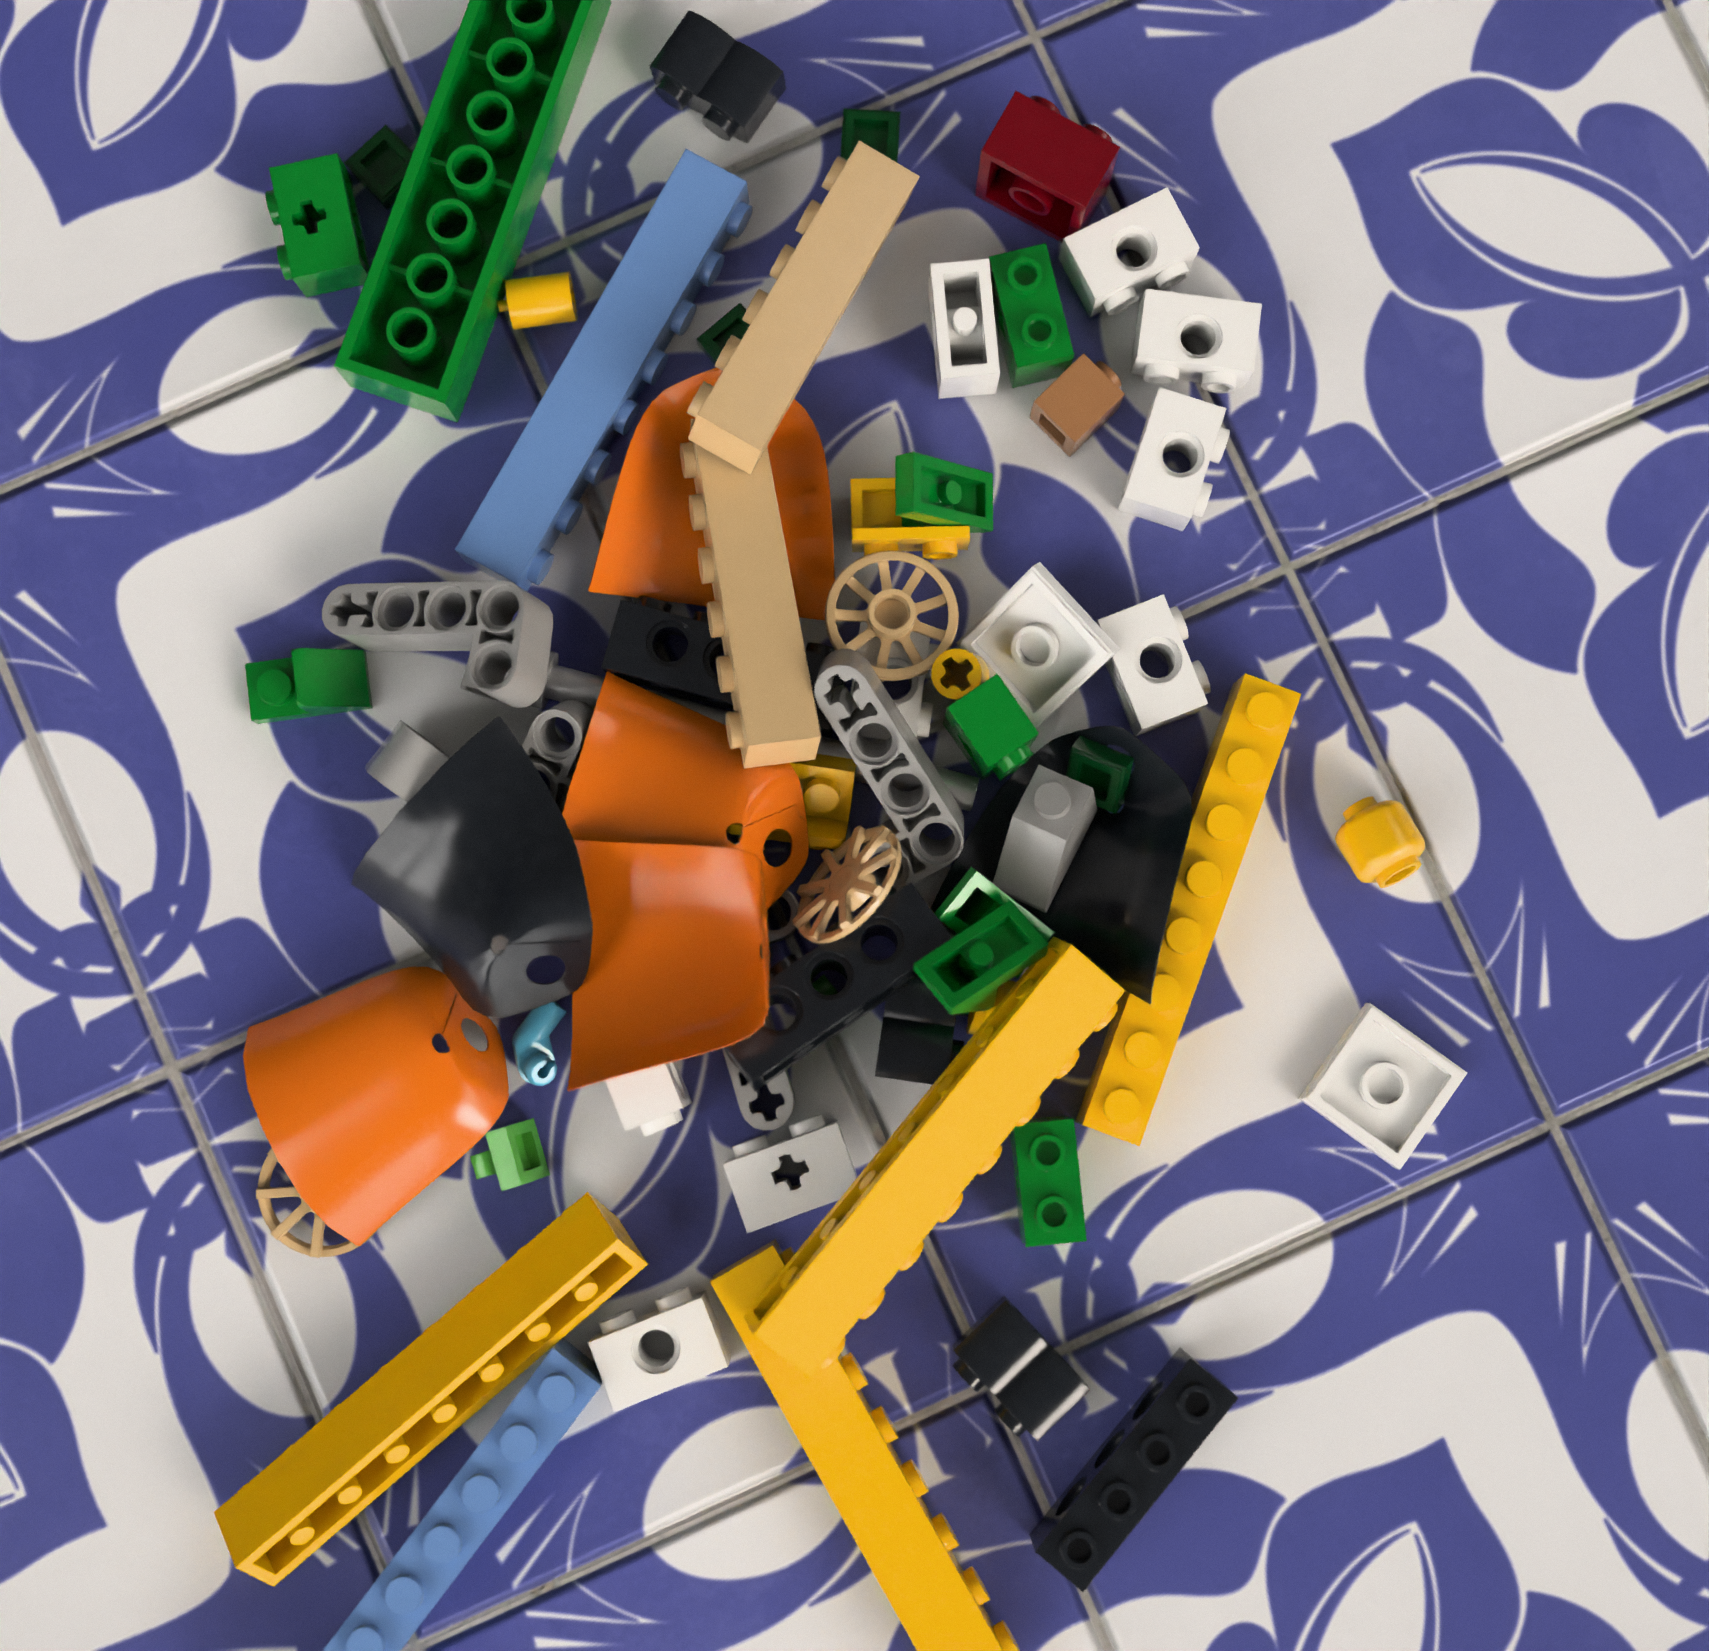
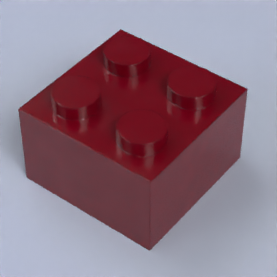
M1015 91L981 150L975 196L1063 243L1065 237L1089 225L1107 193L1120 146L1112 143L1111 137L1099 127L1092 124H1083L1081 126L1062 116L1059 109L1049 100L1040 96H1031L1029 98Z

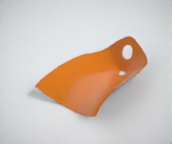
M716 367L696 374L664 389L643 413L629 443L588 588L589 592L635 598L647 596L661 601L707 607V602L715 601L712 583L702 584L700 578L698 548H704L705 541L703 530L693 531L689 495H695L696 489L694 478L684 479L680 443L689 442L691 419H695V417L689 415L687 411L693 398L704 381L712 386L715 385L722 373V370ZM794 399L767 447L798 615L800 618L825 621L826 600L835 581L829 476L824 449L815 424L805 408Z
M609 671L606 672L562 811L573 839L705 845L745 850L755 854L762 861L766 909L768 910L800 874L806 864L809 852L808 827L800 780L790 763L744 769L740 748L730 749L726 725L641 688ZM734 823H740L743 827L737 844L731 843L726 836L727 828ZM776 829H783L790 836L791 852L786 862L781 866L773 867L765 860L763 854L764 843L771 832ZM708 874L706 876L711 879L713 875Z

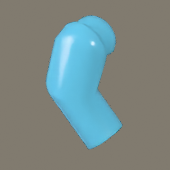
M555 1001L532 1009L512 1037L517 1070L524 1081L535 1086L549 1084L557 1074V1065L549 1035L567 1011Z

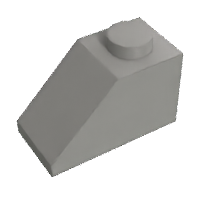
M1038 765L1012 816L993 884L1009 897L1046 913L1097 812L1093 788Z

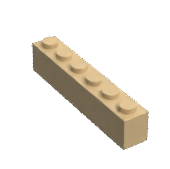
M860 140L848 160L837 156L822 184V188L829 191L823 203L820 204L813 199L811 200L795 230L803 235L796 248L788 244L784 245L769 273L771 277L776 279L775 284L769 294L758 289L742 319V321L750 325L743 338L739 339L731 335L722 349L715 364V367L722 370L721 375L714 386L704 381L693 398L687 411L689 415L695 417L688 437L690 441L751 475L905 208L920 177L919 175Z
M691 419L690 432L695 419ZM690 440L686 443H680L684 479L694 478L696 489L695 495H689L693 531L703 530L705 547L698 548L700 578L702 584L712 583L715 601L707 602L709 631L711 638L721 637L724 656L716 657L718 684L721 693L731 692L734 712H726V729L730 749L740 748L744 769L815 760L821 733L768 447L764 450L750 475Z

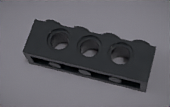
M639 596L637 603L620 600L601 666L605 673L609 671L637 685L734 711L731 692H720L717 674L713 671V662L717 655L723 652L721 637L711 638L707 613L695 611L693 619L670 613L672 605L655 598ZM670 635H679L688 641V648L684 656L673 662L663 661L658 658L657 647L661 640ZM808 642L805 653L814 696L815 682L823 659L835 650L823 644ZM837 674L834 675L832 686L834 688L839 685L845 686L847 681H843ZM814 696L820 733L831 738L833 728L818 706Z
M911 882L899 891L892 886L875 912L850 934L830 943H816L818 947L799 960L793 954L782 959L769 969V1007L776 1004H785L793 1008L797 1014L791 1026L784 1030H772L763 1024L751 1036L726 1046L724 1049L752 1089L757 1091L917 979L919 976L913 970V964L952 937ZM872 898L866 903V905L864 906V908H865V907L867 906V904L872 900ZM839 921L828 927L825 932L829 933L840 928ZM873 936H885L895 944L896 950L887 959L874 960L863 952L862 946L866 940ZM824 970H836L847 980L844 988L834 995L819 993L812 986V982L816 975Z
M1180 1347L1029 1534L1035 1552L1084 1592L1237 1401L1238 1397Z

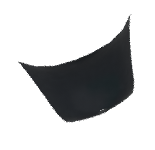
M498 716L466 742L397 813L363 857L354 872L351 884L362 890L380 905L414 938L440 967L463 1000L473 1010L484 1016L505 1018L554 1002L576 991L583 984L588 972L593 930L583 871L577 847L567 823L529 756L502 718ZM497 935L508 939V944H506L503 950L499 951L500 954H495L491 948L493 937ZM540 956H556L564 962V974L552 983H536L527 976L526 969L528 964Z
M1098 726L1075 731L1057 737L1040 748L1028 759L1029 762L1015 771L998 790L963 844V849L944 879L931 906V910L933 913L937 911L971 867L993 883L1012 816L1038 765L1066 776L1071 747L1080 736L1104 746H1119L1126 750L1131 757H1134L1135 764L1134 770L1130 774L1123 809L1114 814L1097 806V812L1046 913L1014 898L1012 899L1054 931V934L1047 941L1048 943L1053 937L1072 944L1125 991L1151 1004L1152 989L1162 939L1191 826V795L1184 780L1154 751L1127 730L1117 726ZM939 920L945 928L951 929L949 926H947L945 923Z

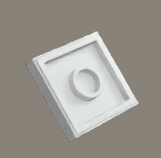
M1041 562L1033 565L957 642L961 649L973 652L985 661L989 669V679L998 673L1035 728L1041 725L1120 650Z
M1365 1003L1298 1099L1392 1167L1400 1170L1467 1075V1072L1371 1003Z

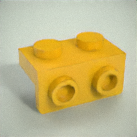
M896 478L850 479L852 552H864V556L880 551H922L923 558L942 560L957 557V550H968L970 526L902 527V517L896 516Z

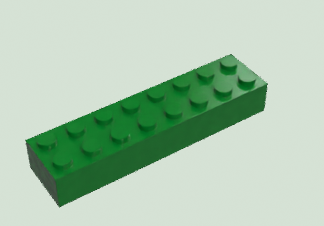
M469 0L334 364L336 370L350 387L457 423L459 422L499 313L498 301L503 300L506 293L505 281L510 280L609 12L611 0Z

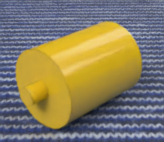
M569 271L505 281L506 300L498 301L499 312L509 311L514 330L577 321L575 293Z
M953 648L944 651L936 658L931 669V679L935 689L941 695L949 699L959 700L989 679V669L979 655L964 649Z

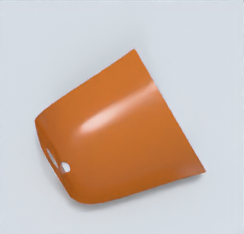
M573 839L583 871L592 917L593 934L587 975L583 984L572 993V1047L568 1091L708 1053L735 1044L751 1036L763 1026L769 1008L770 951L762 861L755 854L741 849L718 846ZM712 874L713 876L710 879L706 875ZM761 943H762L763 959H762L761 956H760V945H761Z
M406 967L375 976L310 1004L250 1026L247 1031L243 1052L247 1090L261 1127L279 1163L301 1198L324 1223L357 1246L363 1244L386 1221L469 1151L493 1127L502 1114L509 1098L505 1052L497 1027L488 1016L473 1010L463 1000L457 989L443 972L429 967ZM463 1019H472L482 1028L487 1039L485 1051L475 1049L466 1040L461 1027ZM437 1033L442 1034L449 1047L448 1052L439 1053L433 1047L432 1038Z

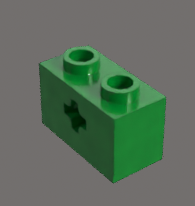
M338 153L269 168L273 190L266 191L265 197L272 222L275 226L281 225L285 244L277 246V256L284 278L287 281L293 279L306 298L364 285L370 270V264L351 175ZM314 222H317L318 232H316V233H314V232H315V224H314Z
M1046 243L989 256L995 322L1012 388L1058 378L1072 364L1074 351Z
M998 673L948 706L942 723L981 780L995 773L1001 781L1029 762L1028 758L1033 755L1030 747L1039 734Z
M1067 1115L1030 1119L1021 1127L1015 1126L1010 1132L1021 1241L1025 1247L1087 1241L1074 1118Z

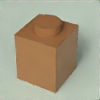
M1083 353L1033 402L1029 418L1071 457L1118 411L1125 393L1120 389L1122 384L1119 377L1108 365L1102 361H1097L1094 364Z

